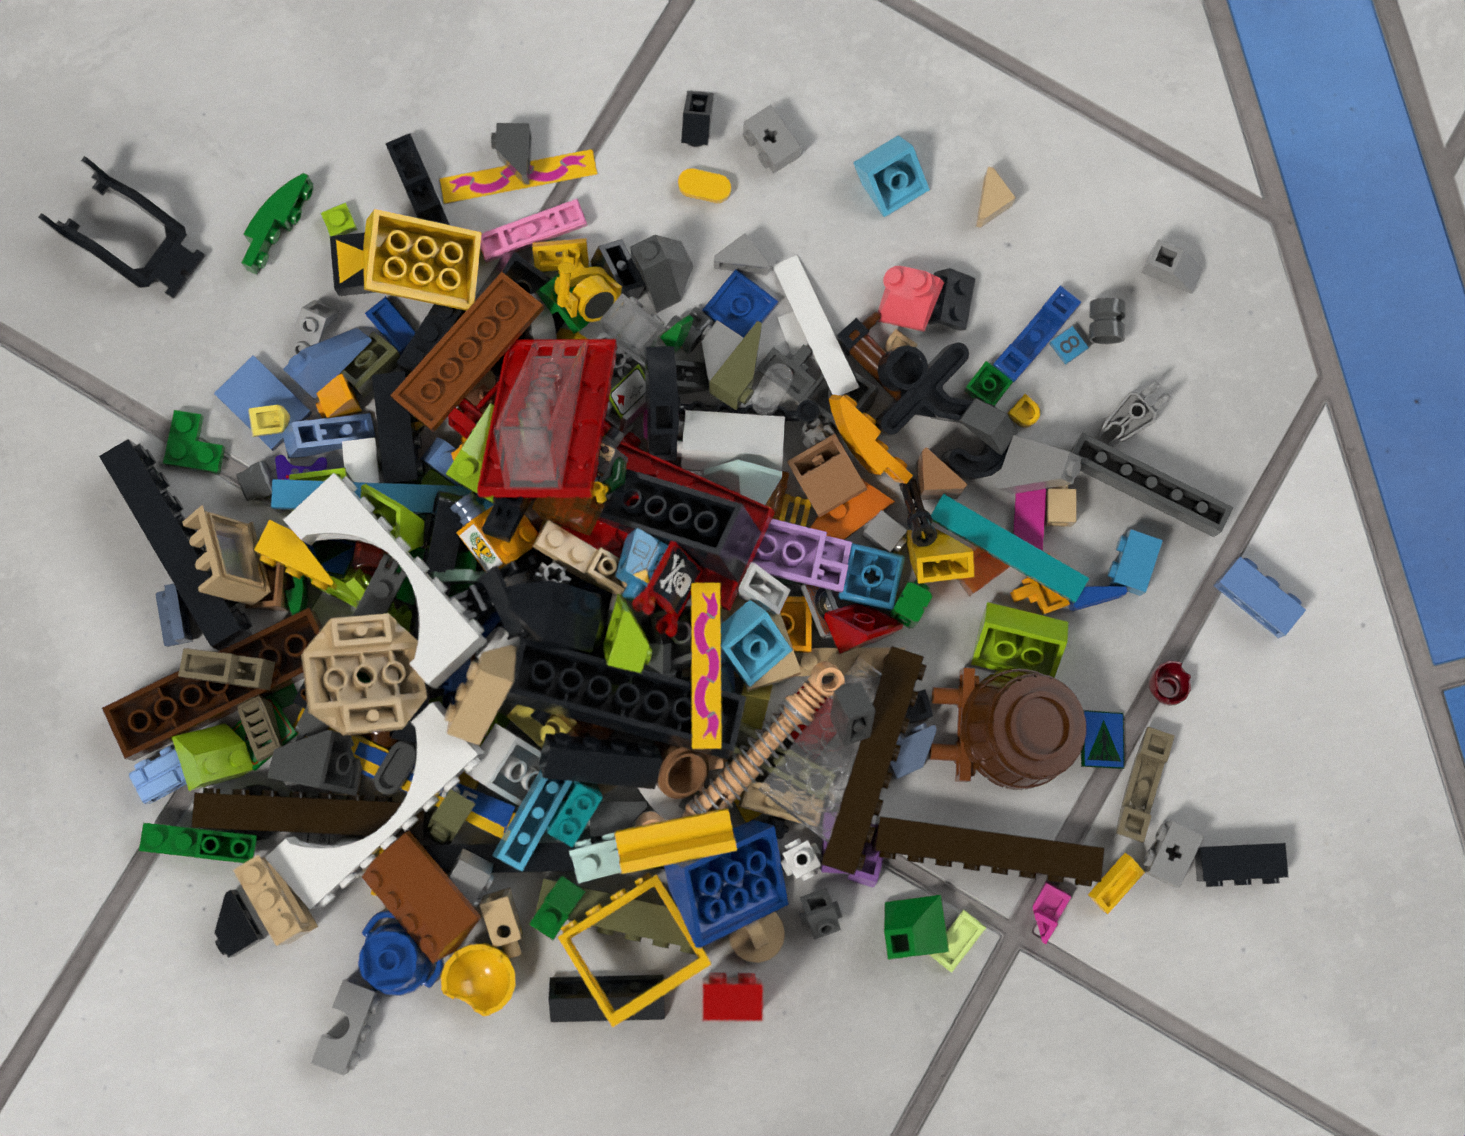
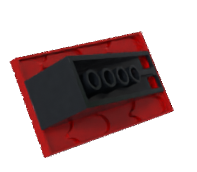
M621 441L617 450L628 457L625 483L613 492L610 499L606 498L604 503H598L596 496L592 499L576 497L561 528L598 550L601 547L619 559L621 558L627 535L636 528L668 546L671 541H674L703 570L697 583H720V608L730 612L735 601L734 599L739 592V586L750 563L753 562L757 549L775 514L773 508Z

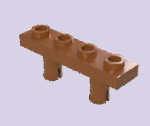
M963 668L960 670L959 686L957 688H932V703L956 705L958 708L957 742L955 744L932 743L929 750L930 760L954 761L956 764L955 782H970L971 776H975L976 772L973 762L969 760L963 746L965 744L961 736V719L964 706L967 704L970 693L976 686H979V676L975 675V668Z

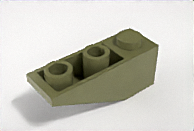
M450 789L426 829L430 832L429 837L440 845H443L445 842L450 845L475 804Z

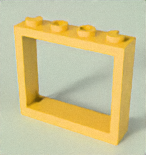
M650 873L645 874L634 881L637 885L636 888L628 893L623 888L610 897L612 903L602 908L598 904L585 912L588 917L579 924L574 919L560 928L563 934L558 936L559 941L612 1028L712 965L703 947L697 948L677 905L658 874L651 877ZM655 887L698 958L615 1010L572 938L647 890Z

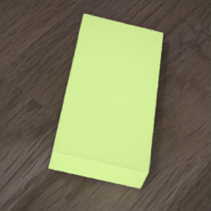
M962 910L947 929L949 952L930 954V956L952 973L986 927L968 912Z

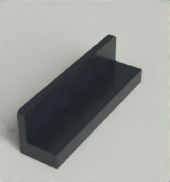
M664 975L594 976L615 1010L664 980ZM550 977L548 1001L551 1022L608 1021L582 977ZM664 995L624 1021L665 1019Z

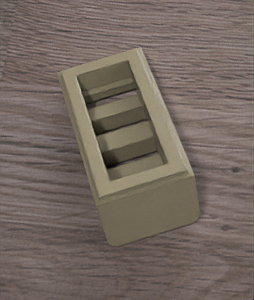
M257 696L237 707L257 761L261 762L272 756L274 749L283 746L272 702L263 696ZM264 719L263 722L256 725L258 721ZM268 730V732L259 736L260 733ZM272 739V742H271V743H269V744H267L266 746L262 747L261 744H263L264 742H266V741Z

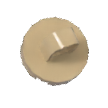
M773 912L728 934L730 945L738 956L746 961L759 963L770 960L778 954L784 944L785 930L782 920L776 912Z

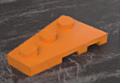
M862 479L868 490L825 515L818 516L810 528L827 532L826 536L846 540L862 526L873 520L881 510L884 511L893 505L895 501Z

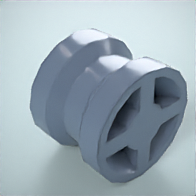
M473 491L450 507L453 513H458L463 526L487 510L484 505H480L476 501V494Z

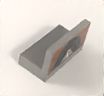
M808 584L802 585L801 593L807 601L820 640L823 641L831 638V632L824 618L826 612L838 609L831 590Z

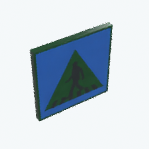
M346 539L320 540L311 546L305 543L330 576L341 579L346 577L361 547V543Z
M1083 710L1086 719V737L1081 751V767L1125 769L1124 713Z

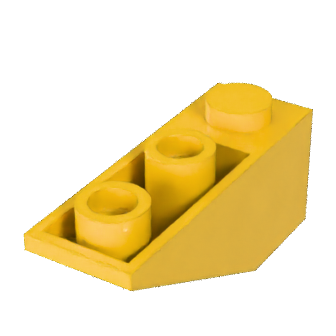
M271 520L268 521L254 549L255 552L261 555L259 560L272 567H275L277 563L287 567L286 573L301 579L302 575H305L312 579V585L326 591L328 587L336 590L337 584L305 542L293 530Z

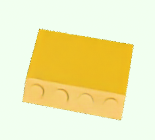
M374 209L366 219L363 244L364 290L467 311L475 302L482 232Z

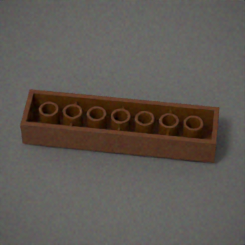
M307 608L218 651L220 653L260 658L275 662L270 690L178 676L179 671L102 707L124 759L135 761L172 743L173 736L197 731L238 711L237 707L257 696L265 698L304 679L301 655L323 628L316 612L311 608Z

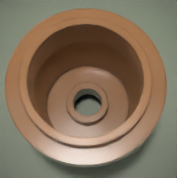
M659 741L653 743L658 746L663 759L656 783L660 791L673 799L687 798L696 793L705 783L709 772V762L705 753Z

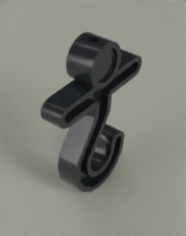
M958 342L947 345L929 364L920 350L908 345L891 349L883 354L878 363V377L887 389L901 393L876 418L877 423L875 426L882 431L880 435L888 436L898 433L915 415L960 423L958 420L972 401L949 396L943 390V385L968 360L969 349L965 344ZM986 443L982 452L977 456H973L961 448L951 449L944 452L941 461L961 478L978 479L988 477L1001 470L1009 446L1002 455Z

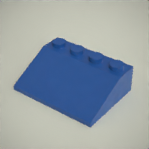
M753 819L732 829L737 851L664 865L669 890L697 948H701L789 905L775 826Z

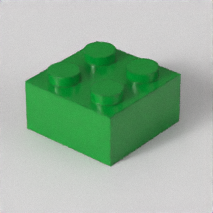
M985 361L966 386L964 392L973 399L996 406L1013 381Z

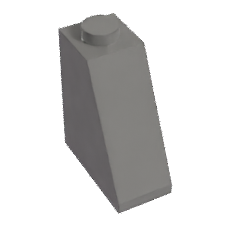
M1013 435L995 488L1010 494L1071 485L1080 472L1082 457L1066 450Z

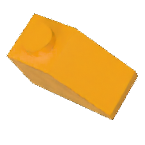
M343 374L337 375L316 393L320 401L316 403V406L322 418L350 416L362 411L352 386Z

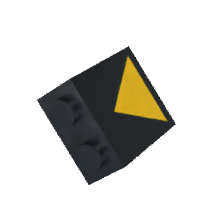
M365 232L330 236L334 289L339 296L377 293L364 290L363 244Z

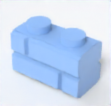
M174 744L162 749L159 752L161 756L153 761L147 758L134 765L135 770L129 773V777L144 804H152L187 784Z

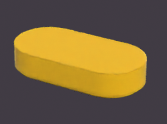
M693 168L686 169L679 175L678 188L684 196L713 203H722L731 194V183L723 175Z

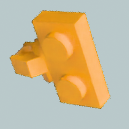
M1028 576L1021 580L1023 587L1010 592L1014 603L1026 598L1029 599L1030 603L1037 602L1042 615L1070 605L1069 600Z

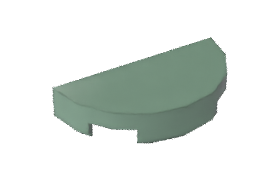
M472 569L446 570L445 572L435 571L429 574L432 579L437 577L443 584L479 583L476 579L485 572H474Z

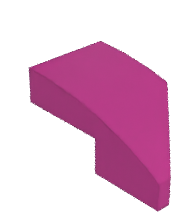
M1045 881L1032 905L1041 940L1044 944H1047L1058 925V919L1071 899V894L1048 881Z

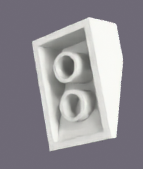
M495 724L480 747L484 751L478 758L481 763L470 773L466 771L465 773L520 806L540 771L539 760L541 752Z

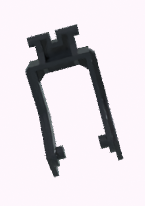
M84 156L81 162L94 172L91 176L95 181V184L92 186L93 190L104 196L107 190L134 204L164 226L166 237L145 266L132 269L100 244L78 232L77 230L80 228V225L68 218L65 224L59 220L55 223L42 213L38 218L61 237L94 255L138 288L149 287L155 279L168 288L165 294L174 299L188 281L180 272L184 269L192 275L206 255L198 249L192 253L181 245L187 236L185 227L138 191L110 177L94 162Z

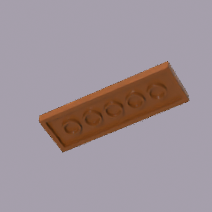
M501 272L390 396L434 433L453 409L463 401L545 309L543 304Z

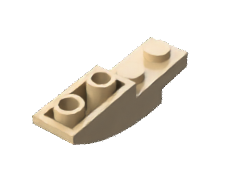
M549 520L544 524L532 547L556 560V563L561 567L567 566L566 571L615 595L624 593L627 583L616 577L620 561L618 557L601 547L598 550Z

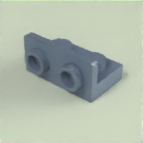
M174 583L164 585L165 591L155 594L164 646L170 647L193 642L187 605Z

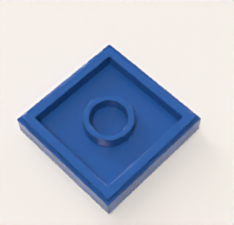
M735 269L702 311L710 316L714 322L718 320L744 338L757 321L763 323L778 305V301Z

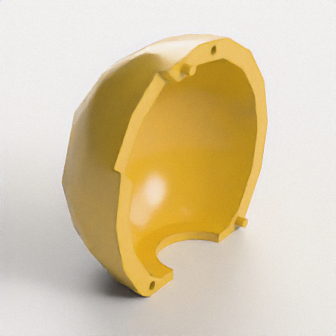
M471 943L458 949L447 960L441 974V990L443 994L452 999L457 998L466 1002L473 1008V1011L482 1016H489L501 1010L511 999L516 986L515 970L508 956L502 950L490 944Z

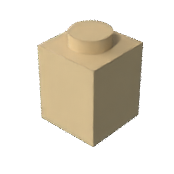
M1068 485L1048 489L1045 500L1044 526L1072 527L1076 523V489H1068Z

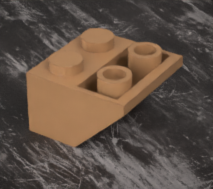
M836 434L831 435L787 461L819 517L868 490Z

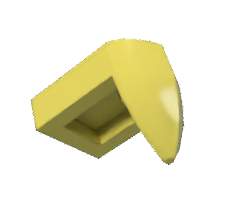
M281 405L248 409L253 437L280 434L289 425L290 415Z

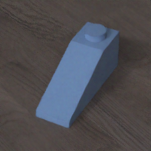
M354 328L302 349L289 360L283 370L305 392L315 399L317 397L316 393L339 375L372 340L361 330Z
M370 413L291 422L282 433L288 459L314 456L343 449V441L376 438Z

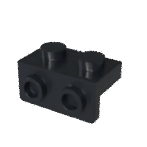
M951 268L934 272L933 275L941 278L944 285L928 324L939 323L958 331L966 330L976 278Z

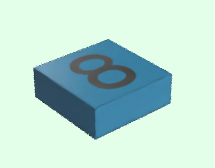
M1073 326L1049 343L1065 365L1089 348Z

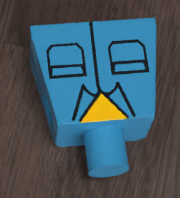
M636 528L627 535L616 572V577L627 583L623 597L630 602H633L645 590L668 547L667 544L639 528Z

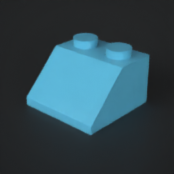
M899 135L853 162L861 184L884 217L930 190L913 145Z
M751 600L746 602L720 625L721 657L749 687L792 651L768 613Z

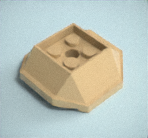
M389 613L331 618L301 655L309 713L343 735L403 729L427 698L425 681L409 664L415 659L418 640L400 626ZM357 673H366L370 678V683H361L357 679Z

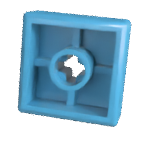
M853 543L847 564L848 570L842 593L839 592L838 598L891 611L894 608L905 556ZM874 571L875 577L879 578V581L869 584L868 579L864 578V575Z

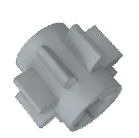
M622 345L616 350V363H620V365L614 366L612 376L618 377L620 381L624 371L627 373L631 372V366L627 363L632 358L631 354L625 355Z
M817 418L815 422L803 425V433L800 436L803 439L804 445L809 449L831 435L836 434V432L833 430V425L828 419L825 418L821 422Z
M553 560L552 564L548 566L542 562L539 567L541 573H535L533 580L540 582L552 579V581L568 585L571 578L565 576L567 566L561 567L556 563V560Z

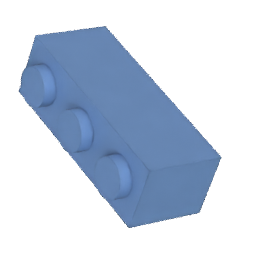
M1238 557L1233 560L1213 586L1277 638L1286 636L1306 611L1301 606L1302 602L1291 593L1286 594L1279 588L1280 584L1274 578L1268 575L1265 577L1257 570L1258 566L1248 558Z

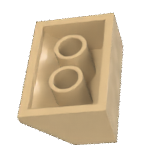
M509 645L482 652L477 663H471L466 678L468 680L466 684H460L455 697L457 700L455 705L450 704L444 718L448 722L446 734L480 745L513 684L516 646Z

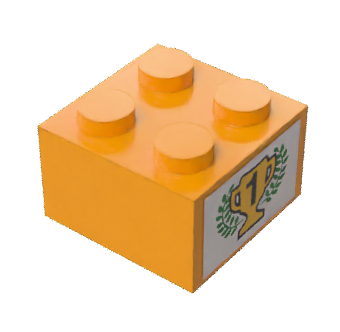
M493 506L472 519L457 534L485 572L494 566H498L500 570L506 564L518 560L534 548L532 546L539 533L525 514L510 543L483 533L482 526Z

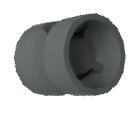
M1099 298L1090 301L1089 318L1094 320L1089 325L1090 342L1116 344L1125 340V324L1121 322L1125 318L1126 302L1124 300Z

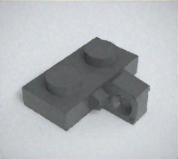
M804 344L795 355L789 352L786 356L773 347L756 368L799 403L816 382L813 377L806 373L809 366L805 363L812 355V351Z

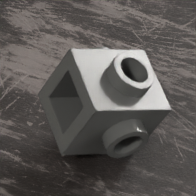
M827 888L800 897L804 912L799 914L804 930L810 929L814 940L841 930L838 919L842 917L838 902H832Z

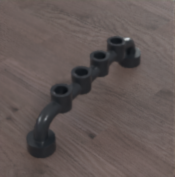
M678 396V414L685 415L686 410H693L696 407L707 412H720L722 409H727L730 413L747 414L749 411H755L757 415L774 416L780 412L784 414V424L786 421H801L804 424H811L817 420L819 415V407L812 400L802 401L798 405L797 411L787 410L783 406H777L774 409H760L754 404H750L746 408L739 407L735 410L726 403H721L718 406L704 405L701 401L682 404Z

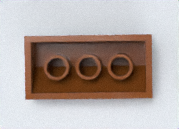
M410 831L403 834L378 855L362 876L367 885L432 963L456 952L482 917Z

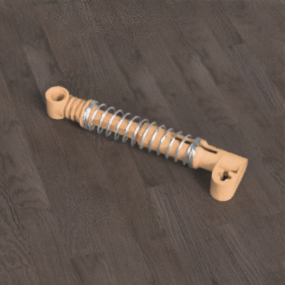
M824 661L815 665L811 676L808 678L809 683H803L805 688L802 689L800 687L798 689L799 694L794 693L784 698L782 704L778 705L782 714L778 715L771 712V717L775 722L772 724L768 721H763L767 731L764 732L756 729L755 732L759 739L756 740L748 737V742L752 747L749 749L746 746L740 745L744 756L740 753L733 754L732 762H725L726 768L723 771H717L718 777L710 779L709 787H702L703 793L694 796L695 800H691L686 805V811L681 817L728 807L733 808L731 804L736 798L741 800L739 795L744 790L749 792L747 789L748 785L751 782L756 784L754 779L759 774L764 775L759 769L760 765L764 762L767 766L771 767V764L766 759L770 755L779 759L774 750L778 746L783 750H787L782 744L784 739L787 738L794 742L790 733L795 730L802 734L797 725L805 724L809 726L814 720L815 707L819 709L821 707L819 703L822 702L824 704L826 702L824 698L827 697L829 699L833 695L834 690L844 684L845 679L842 672L831 662ZM831 672L834 674L833 680L830 683L822 684V677L826 673ZM648 811L642 813L637 818L635 827L666 820L659 814Z

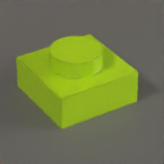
M346 202L321 212L330 236L345 235L358 230Z

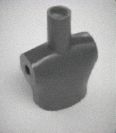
M265 460L254 463L248 469L236 474L246 501L272 496V479L278 480L276 469L271 471Z

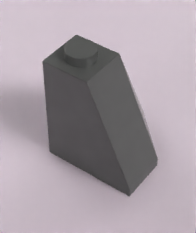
M653 235L630 246L631 257L646 285L644 289L656 312L658 313L681 302L693 268V263L682 242Z
M326 730L274 749L267 778L356 796L363 767L360 759L354 757L351 748L354 743L351 735H343L339 732Z

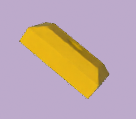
M587 238L532 243L534 267L541 272L559 270L558 265L563 256L556 252H563L566 249L568 255V248H574L580 252L579 261L581 264L588 268Z
M1124 853L1104 875L1101 882H1098L1089 892L1088 896L1102 911L1109 914L1145 872L1131 856Z

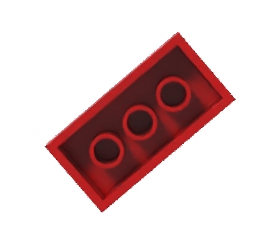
M710 972L709 978H703V1021H763V983L761 978H757L755 973L747 972L738 973V978H727V974L724 972Z

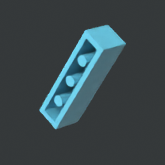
M540 769L492 856L517 870L523 871L572 781L543 778Z

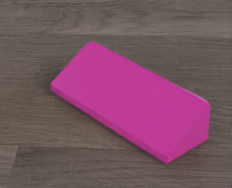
M1046 489L1016 493L1013 534L1043 551Z

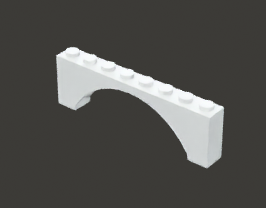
M333 473L294 509L284 521L302 541L310 546L316 541L327 539L357 540L375 545L387 551L400 564L412 584L419 610L420 628L415 659L409 664L428 685L437 688L487 642L481 634L485 630L474 618L469 621L463 614L466 610L465 607L455 597L450 600L444 593L448 590L447 587L437 577L432 579L426 573L429 567L418 556L414 559L408 553L411 547L400 536L396 539L390 531L393 527L382 516L378 519L372 511L375 507L364 496L361 499L357 496L355 491L358 488L348 477L345 476L342 479Z
M439 701L429 704L411 721L416 728L417 760L414 776L404 802L384 826L360 841L338 845L312 844L299 841L296 836H292L283 840L265 857L310 910L317 906L324 908L335 898L333 895L334 891L339 887L344 889L356 879L353 874L360 867L363 870L369 867L376 858L374 856L375 853L381 848L386 850L397 840L395 835L402 828L404 831L410 829L418 821L416 815L423 809L427 812L439 802L437 796L443 790L448 793L450 789H453L460 782L457 777L465 770L467 773H470L481 763L478 758L484 751L478 745L446 734L448 722L444 718L447 709Z

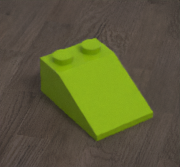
M491 403L446 473V476L477 495V487L494 405ZM492 496V497H482V498L486 499L487 501L491 502L492 504H494V502H493V497H494V496Z

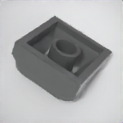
M852 370L860 388L845 393V395H848L857 403L856 408L862 414L863 412L867 413L875 402L879 392L878 387ZM822 374L801 401H814L819 407V415L824 419H828L833 428L839 431L829 402L832 392Z

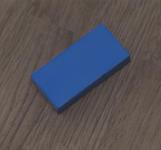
M385 296L365 312V315L401 356L416 331Z

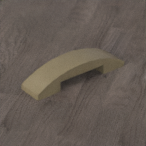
M1151 727L1146 728L1124 793L1116 834L1144 843L1152 817L1150 812L1164 764L1168 761L1175 735Z

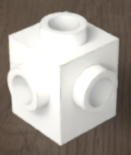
M800 838L785 845L787 851L782 853L784 859L781 860V865L787 876L793 875L794 879L801 877L805 881L818 874L816 868L821 866L819 860L823 857L816 843L810 845L808 840L802 843ZM799 854L807 856V863L805 865L797 863L796 859Z

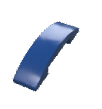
M1060 285L1018 337L995 361L993 366L1015 382L1078 308L1081 301Z

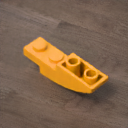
M831 395L829 402L836 426L847 447L858 462L869 473L881 475L885 472L895 482L907 484L913 475L906 469L908 465L902 459L890 455L887 452L889 450L888 446L881 440L876 439L882 432L875 426L876 420L865 412L862 414L856 408L857 403L848 395Z

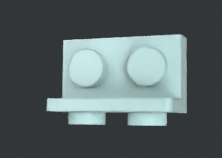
M615 832L602 835L603 841L591 843V839L578 841L574 845L575 848L569 850L578 883L621 872Z

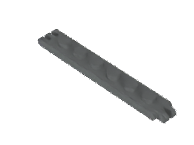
M385 553L353 616L387 614L407 576L403 568L400 573L396 572L400 565L396 560L393 561L390 568L386 566L390 560V555ZM308 704L295 728L299 732L295 742L304 739L305 736L310 737L324 732L330 727L309 713Z

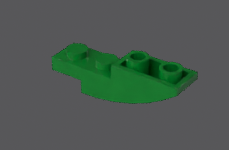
M302 173L280 187L266 200L250 221L243 235L251 244L241 262L247 271L257 275L260 268L263 269L268 262V252L271 245H275L280 237V227L291 231L293 225L299 222L302 215L301 208L304 202L311 198L314 189L313 183L307 174Z
M143 823L139 851L245 863L254 858L257 836Z

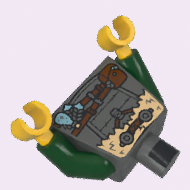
M613 426L610 427L602 439L598 457L599 464L592 498L596 496L598 503H604L606 498L610 499L613 492L621 487L626 479L628 457L617 450L625 434Z

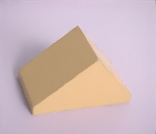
M988 167L984 175L976 227H983L1011 208L1016 199L993 167Z

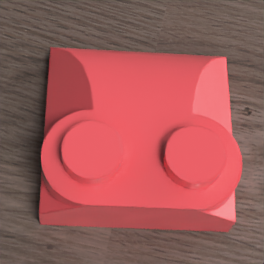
M894 266L885 273L883 278L886 288L878 309V313L881 316L878 322L924 332L944 282L941 278L927 271Z

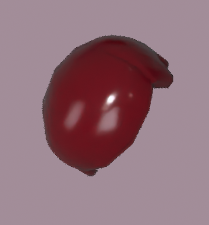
M1168 660L1157 666L1150 675V691L1160 703L1168 706L1177 705L1186 700L1191 691V675L1182 668L1181 662Z

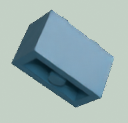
M1132 529L1125 536L1121 535L1116 546V551H1119L1117 561H1112L1107 574L1108 577H1111L1109 585L1126 587L1128 592L1139 596L1146 593L1163 540Z

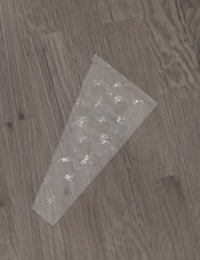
M859 657L844 676V684H854L861 681L873 704L882 673ZM833 695L829 699L827 698L826 702L815 714L811 724L805 727L802 734L799 735L759 788L760 792L827 843L830 841L832 829L860 743L858 741L844 747L830 719Z

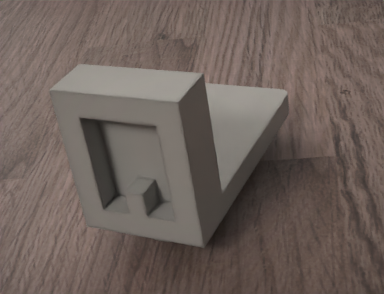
M313 300L301 307L287 356L292 358L302 349L320 343L325 327L337 320L339 311L317 300Z

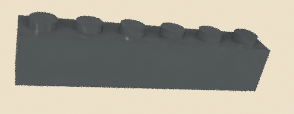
M1085 433L1078 437L1071 450V453L1082 457L1081 472L1212 537L1217 536L1223 531L1234 508Z

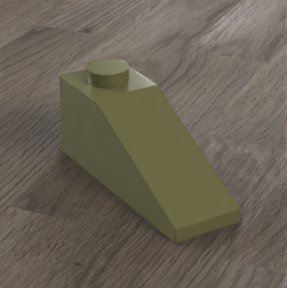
M759 321L754 324L710 380L709 393L735 410L742 403L746 404L754 393L752 387L762 323Z

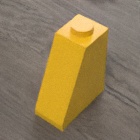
M936 528L937 538L935 542L924 547L917 546L911 538L913 531L907 530L908 557L918 584L974 577L973 550ZM921 531L922 537L925 539L924 532Z

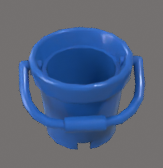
M389 910L376 913L362 931L363 936L366 937L359 953L358 962L362 977L374 989L386 995L403 996L417 991L423 985L431 988L444 967L443 959L436 962V968L431 975L434 963L430 961L398 921L382 924L370 932L380 919H396Z

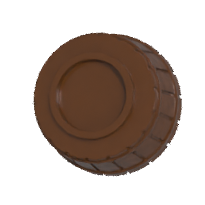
M1006 669L984 678L978 684L979 686H976L970 693L961 719V736L965 744L963 746L976 770L983 777H987V780L993 784L1012 790H1026L1041 786L1066 771L1073 765L1081 753L1086 737L1084 711L1076 695L1060 680L1033 670Z

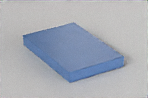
M254 355L214 393L250 429L249 408L281 405L290 415L289 424L291 422L305 421L312 414ZM282 433L258 436L272 451L284 441Z

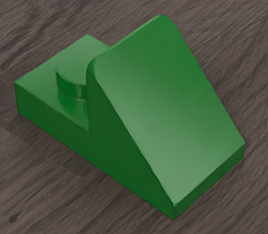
M561 876L545 897L543 904L529 925L551 940H554L561 930L560 928L563 927L586 891L564 876Z

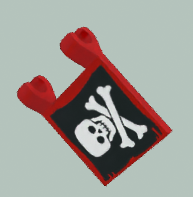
M671 541L645 590L633 600V609L640 612L642 608L645 614H651L656 601L667 612L657 622L655 626L656 631L659 634H664L665 631L669 637H673L678 629V618L691 595V583L698 582L703 570L676 542Z

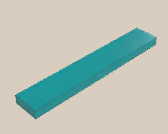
M945 494L941 496L931 514L934 523L1072 603H1076L1089 580L1087 576Z

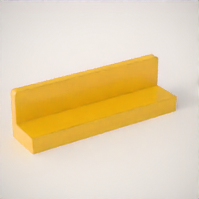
M727 808L615 831L622 874L737 851L730 814Z

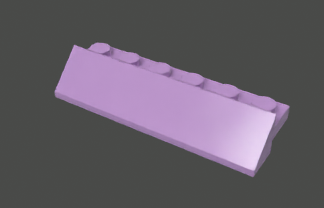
M772 519L752 563L757 564L771 576L842 593L852 542L826 536L827 532Z

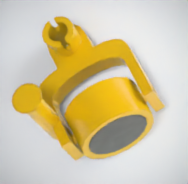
M568 248V255L567 250L564 249L562 253L563 259L560 260L558 265L560 277L555 280L554 291L558 295L557 304L560 307H565L571 318L577 316V311L585 321L596 322L605 318L613 311L616 304L620 303L622 286L601 267L585 268L579 261L580 252L577 249ZM576 285L572 293L569 292V289Z

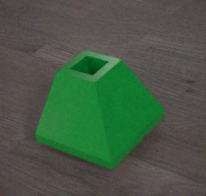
M941 895L885 902L884 935L888 960L949 952Z

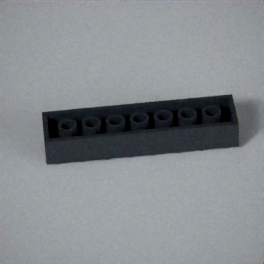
M127 439L99 456L209 645L220 651L253 635L249 629L253 626L245 612L241 613L236 607V604L239 602L199 592L198 587L213 575L211 567L207 571H202L195 567L197 559L207 552L206 545L204 544L200 548L190 545V538L197 530L183 526V521L186 518L180 511L184 508L175 495L172 496L167 490L170 484L163 473H158L153 466L156 464V460L148 449L145 450L140 443L136 445L130 439Z
M521 637L515 661L513 684L504 701L729 759L735 750L746 696L721 690V749H692V682L644 669L639 673L607 665L606 659Z

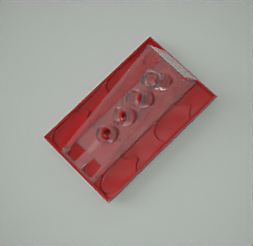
M616 339L516 340L505 352L477 487L479 497L522 496L526 498H548L550 496V498H592L599 464L598 457L604 433L603 427L611 392V381L616 362Z

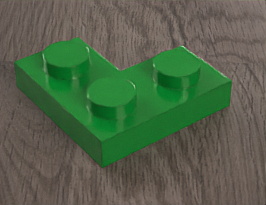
M174 410L163 460L165 465L220 474L225 447L219 444L199 441L203 415Z

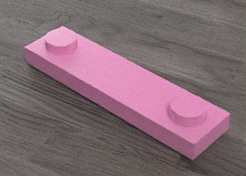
M578 199L482 233L480 249L487 263L501 258L504 253L517 252L531 247L532 243L545 242L586 227L587 222Z

